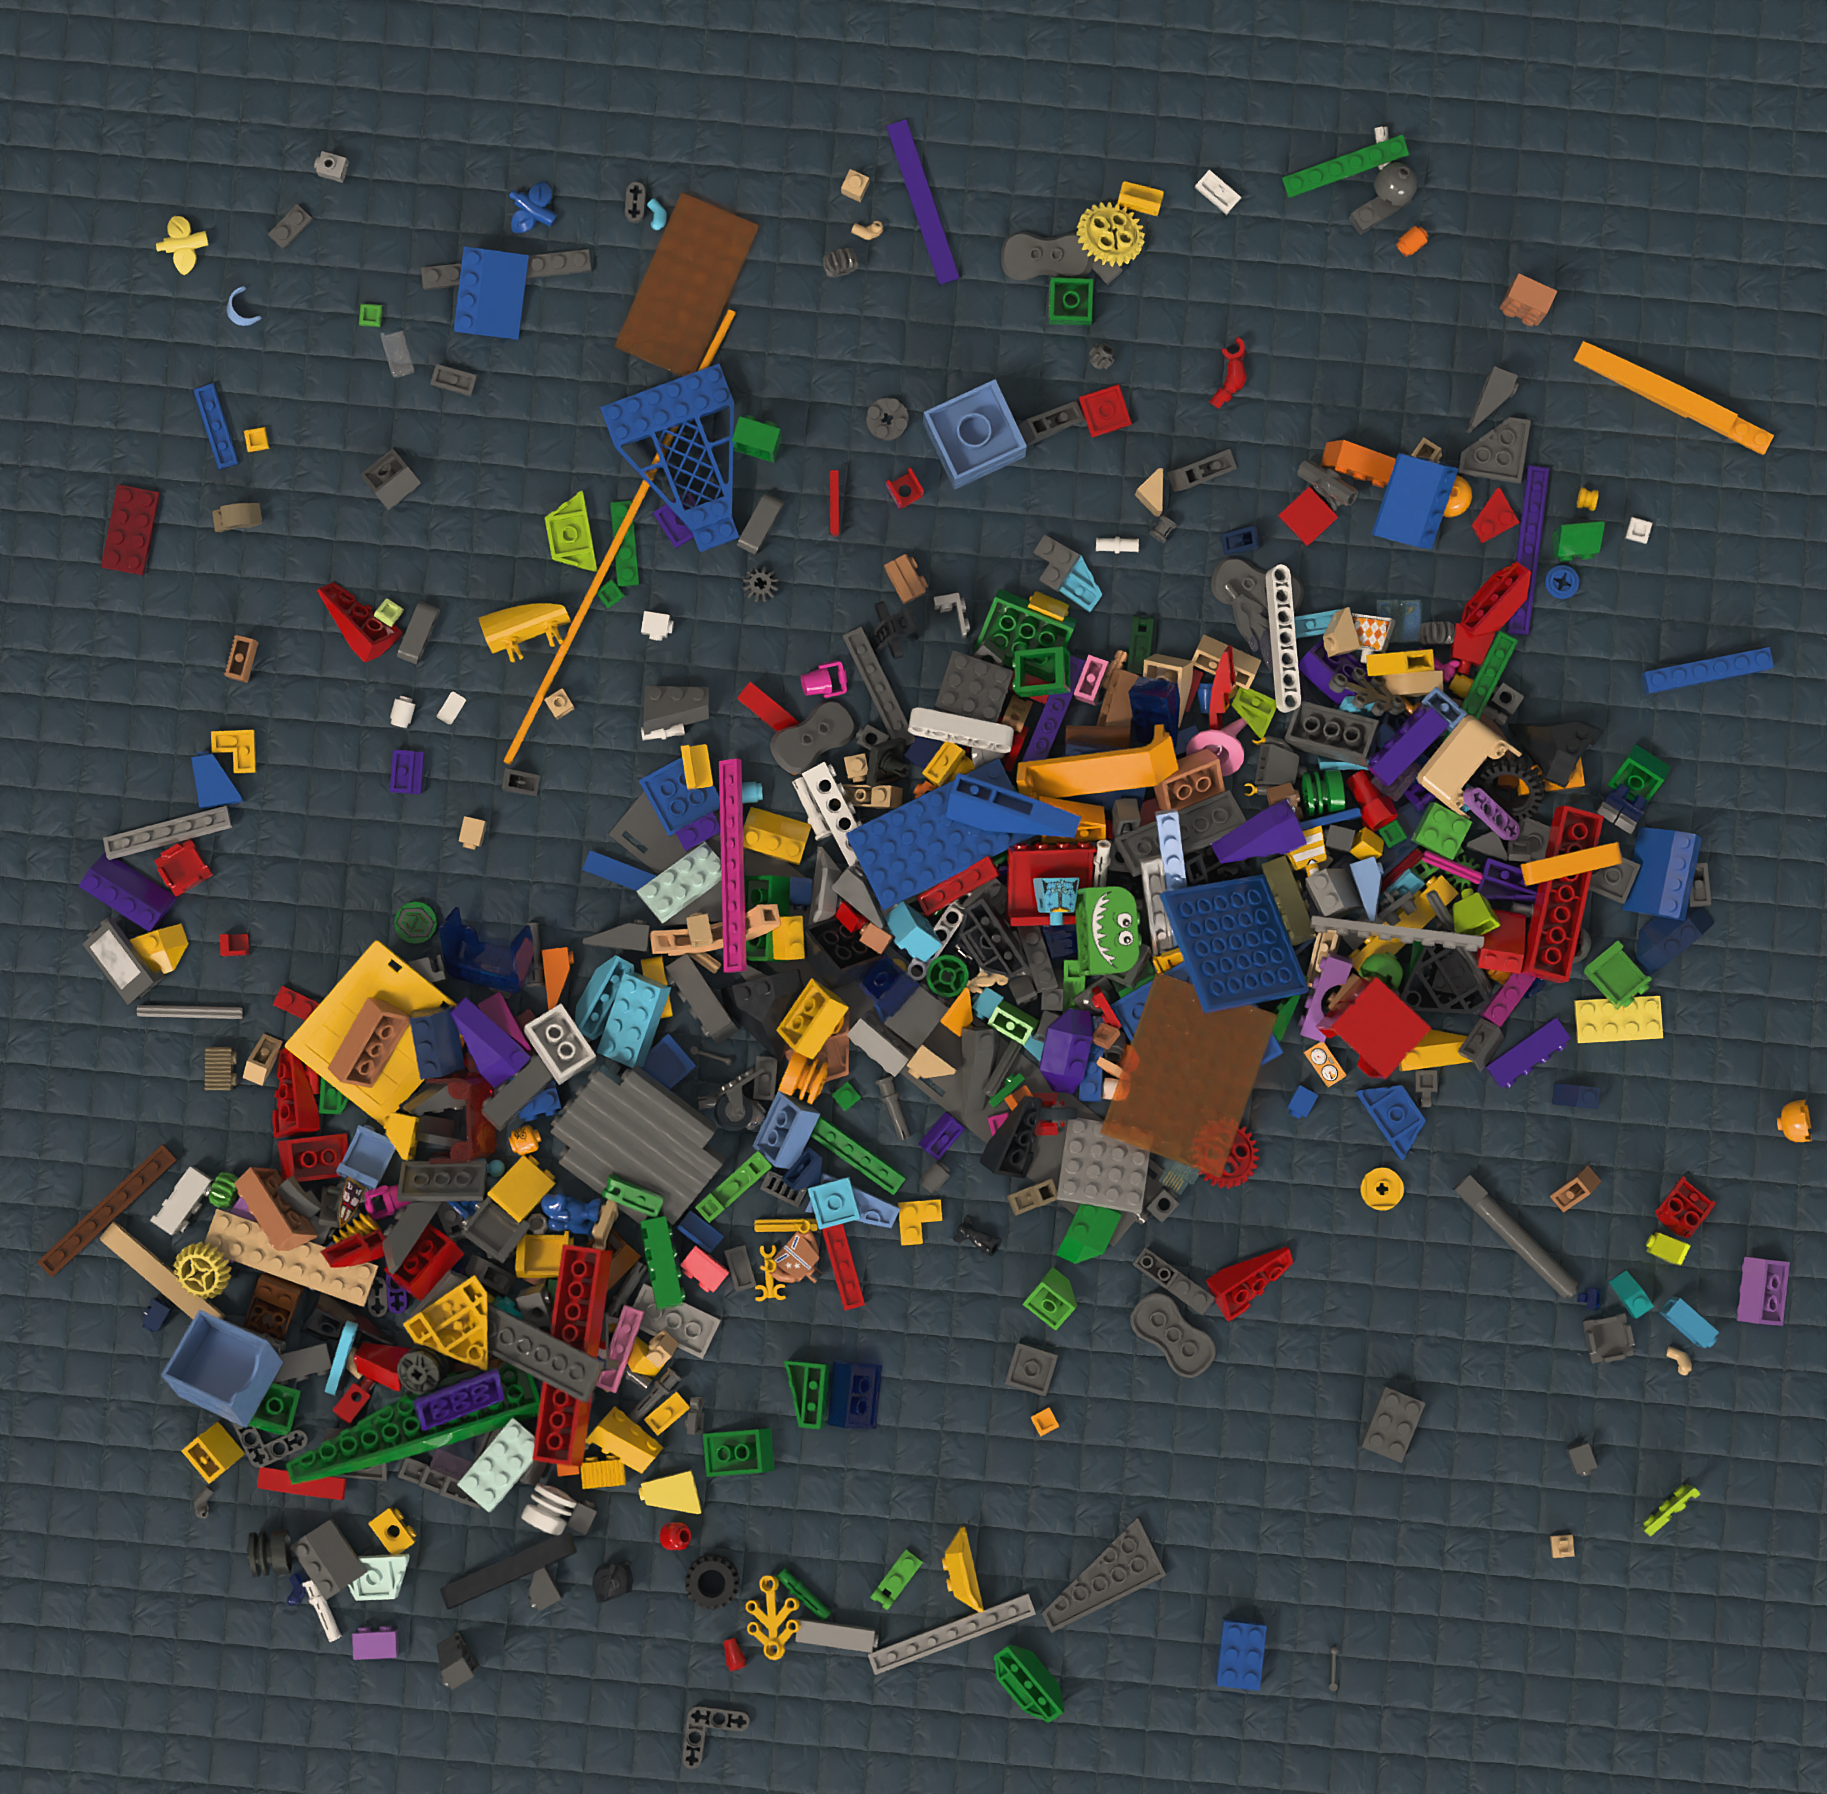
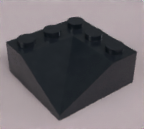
M836 916L803 927L804 957L831 990L879 973L888 957L885 952L880 954L859 941L862 937V934H860L861 930L859 929L851 933Z

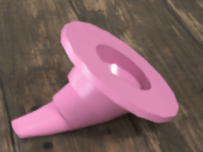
M1241 718L1223 727L1220 731L1207 730L1196 734L1187 744L1186 756L1209 748L1219 758L1222 777L1231 775L1240 768L1244 761V749L1236 739V735L1247 723Z

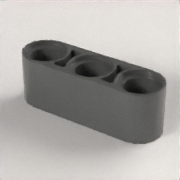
M765 492L739 538L737 546L756 556L778 517L784 501Z
M421 600L418 602L399 647L398 658L418 665L439 616L440 608Z

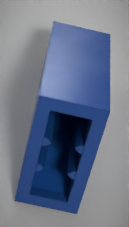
M209 751L198 752L196 757H191L199 808L206 809L245 802L243 795L216 755L210 754Z

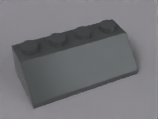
M1301 701L1300 706L1294 710L1285 740L1293 749L1366 767L1370 763L1369 759L1374 754L1376 748L1379 720Z

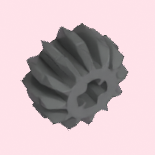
M852 248L838 249L827 253L822 258L823 267L828 277H842L854 272L859 267L857 255Z
M755 567L756 574L754 575L751 571H748L747 574L751 579H743L744 583L750 584L743 587V590L750 591L747 595L749 599L756 595L755 602L758 603L760 596H762L765 603L767 602V594L770 598H774L771 590L778 591L779 588L772 585L778 582V578L771 579L774 575L773 571L766 575L767 567H763L762 573H759L758 567ZM758 580L767 583V585H764V589L760 590L759 587H755V584H758Z
M1435 621L1420 625V643L1432 646L1446 645L1454 642L1455 630L1454 624L1451 622Z

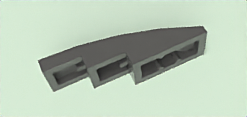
M411 1457L403 1458L397 1473L399 1478L416 1483L420 1487L437 1492L444 1497L480 1509L481 1505L457 1485L462 1479L461 1477Z

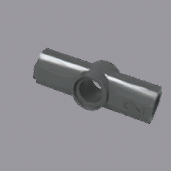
M1309 459L1304 460L1300 464L1297 471L1298 476L1314 485V488L1325 497L1331 496L1345 506L1352 505L1356 501L1358 490L1344 482L1334 470L1329 468L1325 470Z

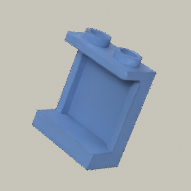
M364 1124V1126L358 1125L356 1134L336 1173L344 1178L349 1176L364 1187L372 1190L378 1188L396 1148L386 1133L380 1135L375 1132V1128Z

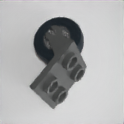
M752 1068L719 1088L720 1093L715 1095L718 1101L714 1107V1116L717 1123L723 1129L739 1131L750 1123L753 1116V1108L749 1099L742 1094V1085L763 1073V1068L756 1071Z

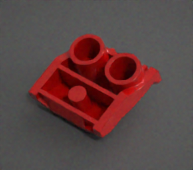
M1682 1176L1665 1200L1655 1210L1659 1221L1675 1234L1689 1238L1706 1219L1716 1202L1710 1201L1687 1182V1178Z

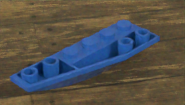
M957 773L946 812V818L985 831L1075 838L1081 821V817L959 773Z

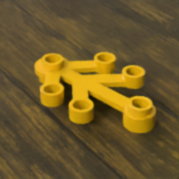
M767 1575L761 1578L760 1588L766 1593L768 1616L760 1609V1603L757 1600L748 1601L746 1603V1610L752 1613L769 1629V1637L761 1631L762 1626L759 1622L749 1623L747 1631L764 1645V1653L769 1659L778 1660L784 1655L785 1642L793 1633L798 1632L801 1628L798 1620H789L786 1624V1629L778 1637L779 1626L791 1611L799 1608V1601L796 1598H788L785 1601L784 1607L777 1614L775 1591L778 1589L779 1582L775 1576ZM770 1580L773 1581V1587H772V1588L769 1586V1581H770ZM791 1600L794 1602L793 1608L790 1607ZM752 1603L755 1604V1610H754V1611L751 1609V1604H752ZM792 1622L796 1625L795 1630L791 1628ZM753 1625L757 1627L756 1632L752 1630ZM774 1645L777 1646V1652H776V1653L773 1651V1646H774Z

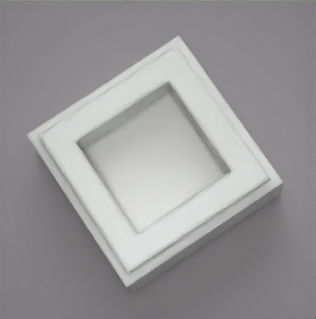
M1631 517L1625 538L1646 544L1652 522Z

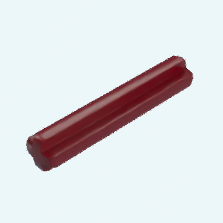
M1416 848L1382 879L1380 895L1408 868L1411 869L1423 858L1424 854L1420 849Z

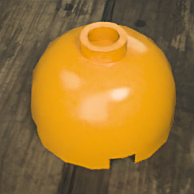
M1456 475L1443 514L1445 517L1461 515L1471 504L1472 489L1469 483L1461 476Z
M1806 1099L1788 1103L1781 1110V1117L1777 1118L1778 1129L1783 1130L1785 1137L1794 1142L1812 1141V1134L1808 1133V1129L1811 1128L1808 1105H1805Z

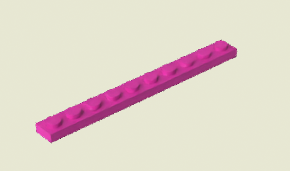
M737 758L719 761L724 972L728 973L746 971L741 759Z

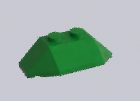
M1079 1203L1056 1255L1076 1264L1104 1254L1122 1216L1121 1211Z
M1009 1644L993 1656L997 1680L1025 1713L1044 1719V1721L1049 1723L1065 1711L1059 1683L1032 1651Z

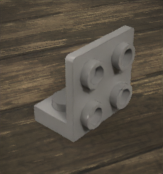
M959 593L934 597L935 610H940V613L952 611V608L956 607L961 637L966 639L967 633H970L968 618L964 619L963 613L966 612L964 597L960 598Z

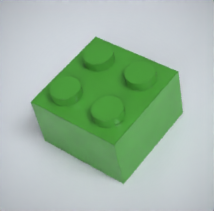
M1430 802L1411 841L1442 857L1453 860L1472 822L1435 802Z

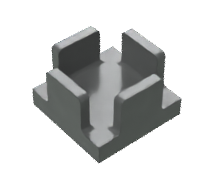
M436 955L440 969L439 972L436 971L434 960L428 957L408 963V965L433 985L450 981L442 955Z
M1625 1313L1582 1321L1591 1363L1610 1362L1634 1355L1632 1348L1634 1346L1631 1325L1627 1323Z

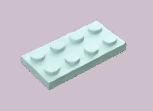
M704 842L640 888L637 893L663 924L722 880L721 860Z
M512 1418L457 1485L491 1513L534 1461L532 1457L535 1436L515 1418Z

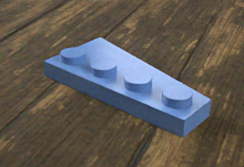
M823 1172L820 1184L838 1180V1178ZM852 1185L861 1218L855 1221L892 1228L901 1208ZM811 1200L805 1212H814Z

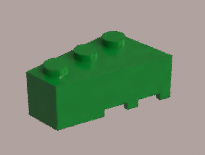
M785 1360L784 1365L788 1374L789 1387H791L799 1427L825 1428L830 1363Z

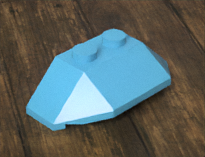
M615 955L595 970L576 1005L575 1025L582 1035L592 1040L603 1035L624 973L634 972L633 964Z

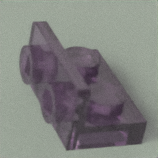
M1413 761L1390 786L1383 785L1375 776L1371 783L1380 792L1397 802L1418 776L1422 767Z

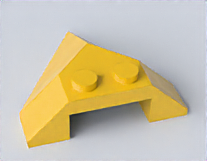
M475 1275L403 1324L416 1343L428 1346L438 1352L488 1371L487 1292Z

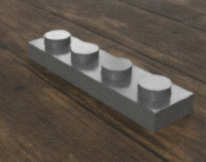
M1039 925L1015 926L1029 965L1036 992L1040 993L1057 988L1058 984Z

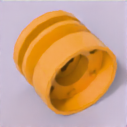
M794 1051L778 1091L792 1096L796 1088L801 1090L799 1100H803L806 1092L810 1093L807 1103L812 1105L813 1101L820 1095L827 1079L829 1063L824 1061L819 1070L816 1068L819 1062L818 1058L809 1066L807 1065L808 1057Z

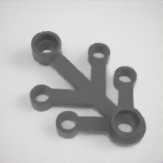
M1359 667L1353 670L1351 677L1361 686L1348 682L1347 678L1340 673L1333 675L1328 682L1329 688L1336 693H1342L1344 689L1358 693L1352 700V704L1356 708L1362 709L1365 705L1374 703L1371 711L1377 716H1382L1385 712L1398 715L1406 709L1404 700L1400 696L1392 695L1383 686L1385 681L1380 675L1373 676L1369 683L1364 678L1366 675L1365 671Z

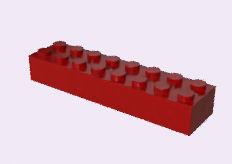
M1565 805L1555 808L1544 859L1597 847L1604 816ZM1592 870L1539 883L1521 968L1522 974L1556 983L1569 982Z

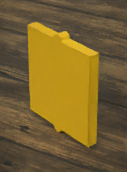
M1035 591L1034 595L1030 596L1028 608L1061 622L1069 613L1067 611L1069 604L1038 591Z

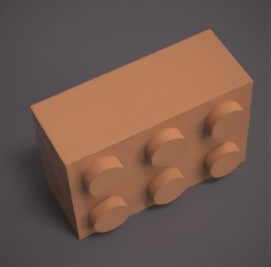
M1518 273L1510 284L1499 309L1503 310L1502 313L1506 316L1521 318L1522 322L1526 325L1538 326L1547 315L1557 291Z
M1209 748L1177 760L1179 770L1157 786H1154L1157 805L1162 811L1175 808L1177 811H1180L1225 792L1219 758Z

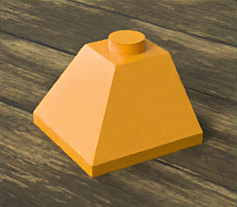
M967 987L940 1020L941 1024L958 1037L962 1035L961 1028L973 1027L970 1024L973 1021L970 991Z

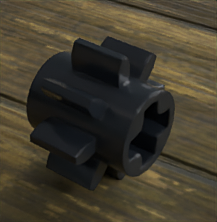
M1128 872L1126 876L1121 874L1114 881V887L1126 889L1133 897L1140 890L1139 880L1135 879V876L1133 877Z
M962 939L953 948L956 952L954 956L962 961L965 960L969 963L974 958Z

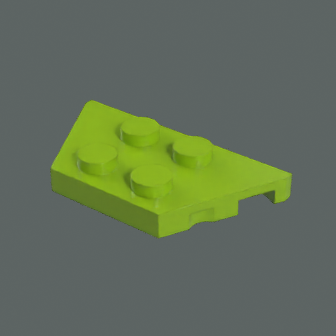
M579 491L577 495L545 517L551 556L554 561L598 572L584 493Z

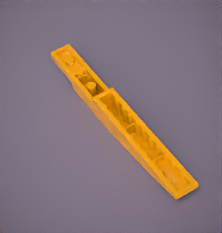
M1582 342L1573 360L1685 418L1689 417L1761 455L1765 454L1774 437L1769 432L1737 417L1738 414L1587 342Z

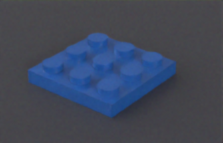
M682 757L638 780L669 837L705 815L720 810V796L714 785L692 790L687 789Z

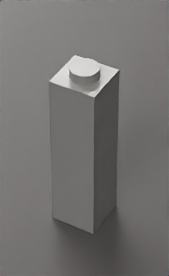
M800 1617L798 1619L801 1628L796 1632V1642L872 1653L873 1647L877 1648L879 1635L875 1634V1629L822 1622L820 1620Z

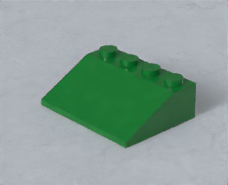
M998 589L975 649L987 637L1006 653L1003 659L1004 665L1013 668L1012 660L1015 658V651L1061 646L1067 648L1077 620L1065 616L1061 622L1028 608L1029 600ZM985 655L987 658L994 660L991 655ZM1055 656L1025 659V673L1052 683L1055 677Z

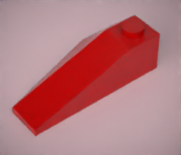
M287 1048L279 1050L277 1077L280 1079L278 1091L275 1090L274 1096L278 1098L277 1110H273L272 1116L274 1138L308 1135L320 1129L318 1107L301 1060Z

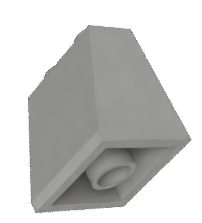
M1324 869L1306 878V888L1321 917L1339 919L1363 907L1345 869Z

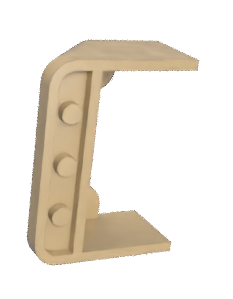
M1468 715L1459 722L1422 768L1417 780L1425 789L1449 808L1469 820L1470 816L1460 809L1464 805V791L1461 788L1487 756L1492 759H1498L1505 754L1507 749L1518 757L1522 753L1477 718Z

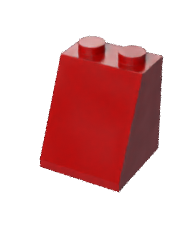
M1493 909L1501 926L1481 935V937H1484V943L1482 948H1478L1476 951L1478 968L1520 974L1525 954L1526 914Z

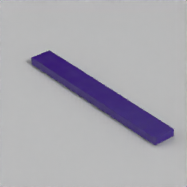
M907 120L887 125L886 128L938 284L940 286L958 280L959 275Z
M1531 465L1527 467L1516 561L1529 569L1531 576L1527 600L1508 620L1506 633L1529 634L1550 468Z

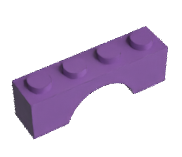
M1329 951L1326 957L1322 956L1318 967L1321 969L1319 977L1315 976L1311 987L1314 989L1312 996L1308 995L1304 1006L1307 1008L1305 1016H1300L1297 1025L1300 1028V1035L1323 1043L1325 1042L1326 1036L1315 1027L1326 1015L1321 1001L1328 989L1336 985L1346 984L1353 965L1352 959Z

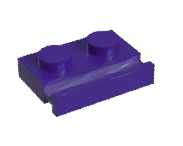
M393 750L390 782L391 793L421 795L425 752Z

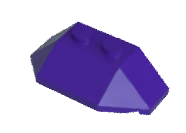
M1068 1008L1064 1014L1047 1027L1039 1070L1052 1091L1073 1094L1084 1079L1092 1041L1090 1011Z

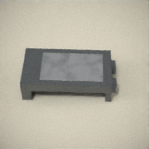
M117 916L113 919L108 917L100 923L101 927L99 929L96 928L87 935L88 939L83 943V946L127 1005L140 1000L165 975L161 970L154 973L151 971L117 925L121 917Z

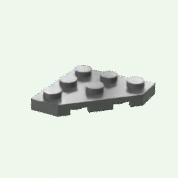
M1509 417L1499 426L1460 453L1457 474L1520 484L1531 420Z

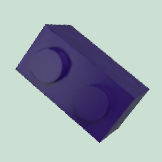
M711 812L675 833L684 850L688 852L721 834V830L714 813Z

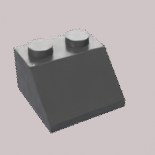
M393 448L360 474L388 510L392 506L397 505L408 493L413 492L421 484Z

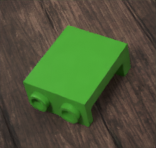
M1619 941L1615 942L1586 966L1584 970L1585 975L1617 1010L1622 1006L1627 1008L1635 1000L1633 997L1637 993H1640V995L1645 993L1651 987L1649 983L1652 980L1650 976L1646 977L1622 951L1624 946Z

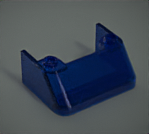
M455 907L439 926L445 967L448 974L459 980L510 993H518L524 986L534 954L530 925H525L511 942L510 949L479 941L476 930L471 926L462 924L460 909Z

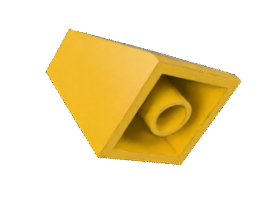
M523 1155L487 1193L519 1223L526 1219L542 1201L543 1196L548 1194L557 1184L554 1181L556 1177L549 1170L543 1171L539 1168L540 1162L532 1155L529 1157Z

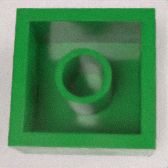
M1051 277L1049 324L1091 326L1093 279Z

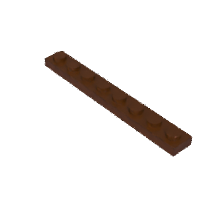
M162 1144L37 1263L51 1278L54 1277L178 1159Z

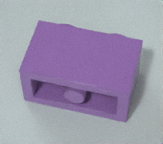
M380 1626L379 1630H371V1627H359L358 1631L352 1634L353 1660L397 1658L399 1655L398 1629H392V1626Z

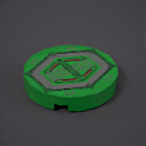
M410 902L402 906L396 913L394 921L395 930L399 937L408 943H424L431 939L436 932L437 918L432 908L425 903Z

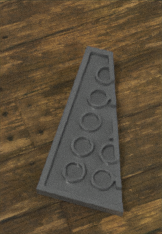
M1138 1517L1041 1612L1051 1633L1166 1576Z

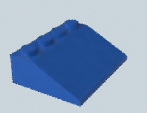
M464 246L454 332L519 340L529 255Z
M1398 453L1372 535L1420 548L1432 549L1458 468L1442 461Z
M1639 827L1632 861L1641 866L1622 910L1685 921L1702 838L1692 833Z

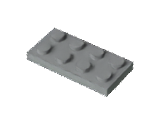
M645 1283L633 1305L634 1308L645 1312L639 1329L653 1336H656L664 1329L679 1343L678 1348L703 1359L721 1319L685 1302L682 1303V1306L657 1311L652 1287Z

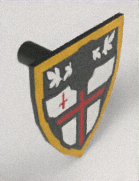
M346 1176L342 1188L331 1185L328 1188V1194L337 1196L332 1210L337 1212L338 1228L345 1225L353 1216L366 1188L349 1176Z

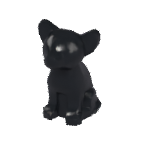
M965 1216L964 1223L958 1226L957 1235L954 1236L953 1240L955 1242H963L966 1239H970L976 1247L982 1249V1252L992 1257L999 1249L1002 1239L993 1235L988 1236L983 1232L974 1231L972 1220Z

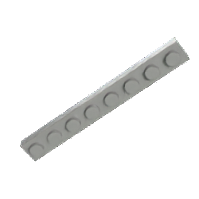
M1312 916L1310 928H1315L1314 931L1319 933H1327L1328 930L1336 931L1338 935L1347 936L1349 933H1356L1361 938H1370V935L1379 936L1380 940L1385 941L1397 938L1402 943L1421 941L1422 945L1434 946L1435 943L1443 944L1444 948L1450 949L1462 946L1467 951H1477L1478 948H1482L1484 943V937L1326 917Z
M1027 1593L984 1609V1612H976L868 1653V1657L873 1671L877 1675L1025 1619L1036 1613Z

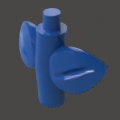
M546 182L533 185L528 195L523 192L519 194L515 190H512L509 195L515 201L514 204L520 208L514 213L511 221V229L514 233L530 231L534 227L536 220L551 227L558 216L553 211L544 208L552 200V191Z

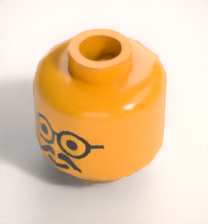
M530 1125L514 1129L511 1132V1137H508L513 1152H517L521 1156L537 1151L539 1148L538 1142L542 1141L538 1129L533 1130Z

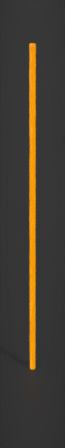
M728 309L698 371L710 366L736 314L734 311ZM679 426L672 428L669 431L676 433ZM666 433L662 444L669 447L674 436ZM660 447L665 457L668 450ZM658 453L656 454L651 465L656 464L660 461ZM659 468L647 472L646 475L651 481H653ZM643 480L503 762L511 765L650 487L645 480Z

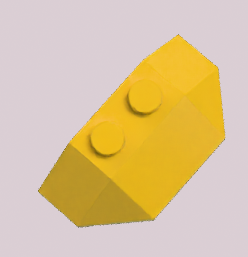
M182 924L159 929L129 940L151 971L154 973L161 970L163 974L175 970L185 949L189 945Z
M963 1525L960 1526L945 1550V1557L942 1558L944 1571L948 1570L950 1578L946 1579L949 1592L953 1591L956 1598L976 1611L984 1612L966 1527Z

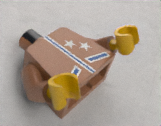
M801 1218L803 1220L801 1227L796 1223L794 1224V1227L800 1233L797 1231L773 1260L765 1258L768 1261L767 1267L760 1266L761 1270L767 1271L778 1281L788 1283L799 1282L806 1275L815 1283L823 1274L814 1266L820 1258L818 1256L819 1249L815 1236L810 1229V1223L804 1218Z

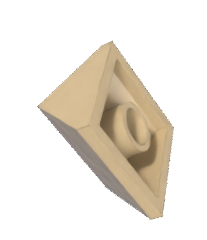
M1163 468L1156 470L1135 493V496L1155 517H1160L1162 513Z

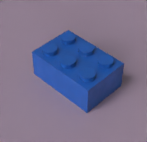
M1222 1618L1215 1677L1217 1686L1260 1691L1267 1629L1265 1623Z

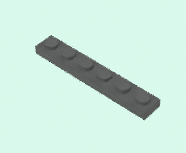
M862 627L842 635L891 739L899 737L906 739V746L915 743L914 735L908 731L909 725Z

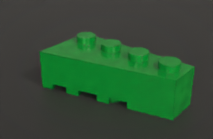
M666 1216L641 1221L640 1232L656 1309L659 1311L682 1306V1300L686 1299L684 1288L679 1286L678 1279H681L679 1266H675L674 1258H677L675 1245H671L670 1237H673L671 1225L667 1224Z

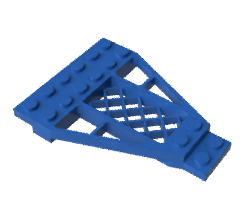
M720 364L600 407L615 450L622 455L692 532L700 553L739 539L732 519L734 401ZM730 408V436L713 443L709 442L700 418ZM695 420L697 427L690 424L689 422ZM682 425L678 434L669 431ZM685 426L696 430L692 441L681 436ZM662 433L658 441L656 435ZM665 433L676 437L672 448L661 443ZM698 433H700L704 446L695 442ZM651 437L660 461L640 469L621 447ZM679 439L690 444L686 454L675 450ZM729 442V482L724 484L713 456L712 448ZM693 445L703 450L699 460L688 456ZM660 447L670 451L666 461ZM706 451L711 465L702 462ZM673 453L684 457L680 467L668 463ZM686 459L697 463L693 474L682 469ZM700 465L711 469L707 480L696 475ZM668 467L677 470L674 480ZM657 468H663L676 503H672L645 473ZM680 472L691 477L687 487L676 483ZM713 472H715L719 485L710 482ZM694 478L705 483L701 493L689 489ZM707 485L719 489L714 499L703 495ZM676 487L685 490L681 500ZM722 491L723 497L718 498ZM688 492L698 496L694 507L683 502ZM701 498L710 501L699 505Z

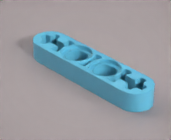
M348 1320L345 1324L326 1385V1393L335 1396L338 1392L358 1328L357 1323Z

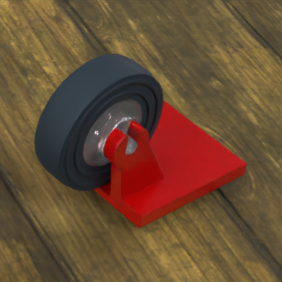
M1032 1093L1034 1097L1042 1099L1039 1123L1035 1126L1034 1132L1036 1136L1058 1135V1127H1065V1120L1077 1119V1108H1065L1064 1101H1057V1093Z

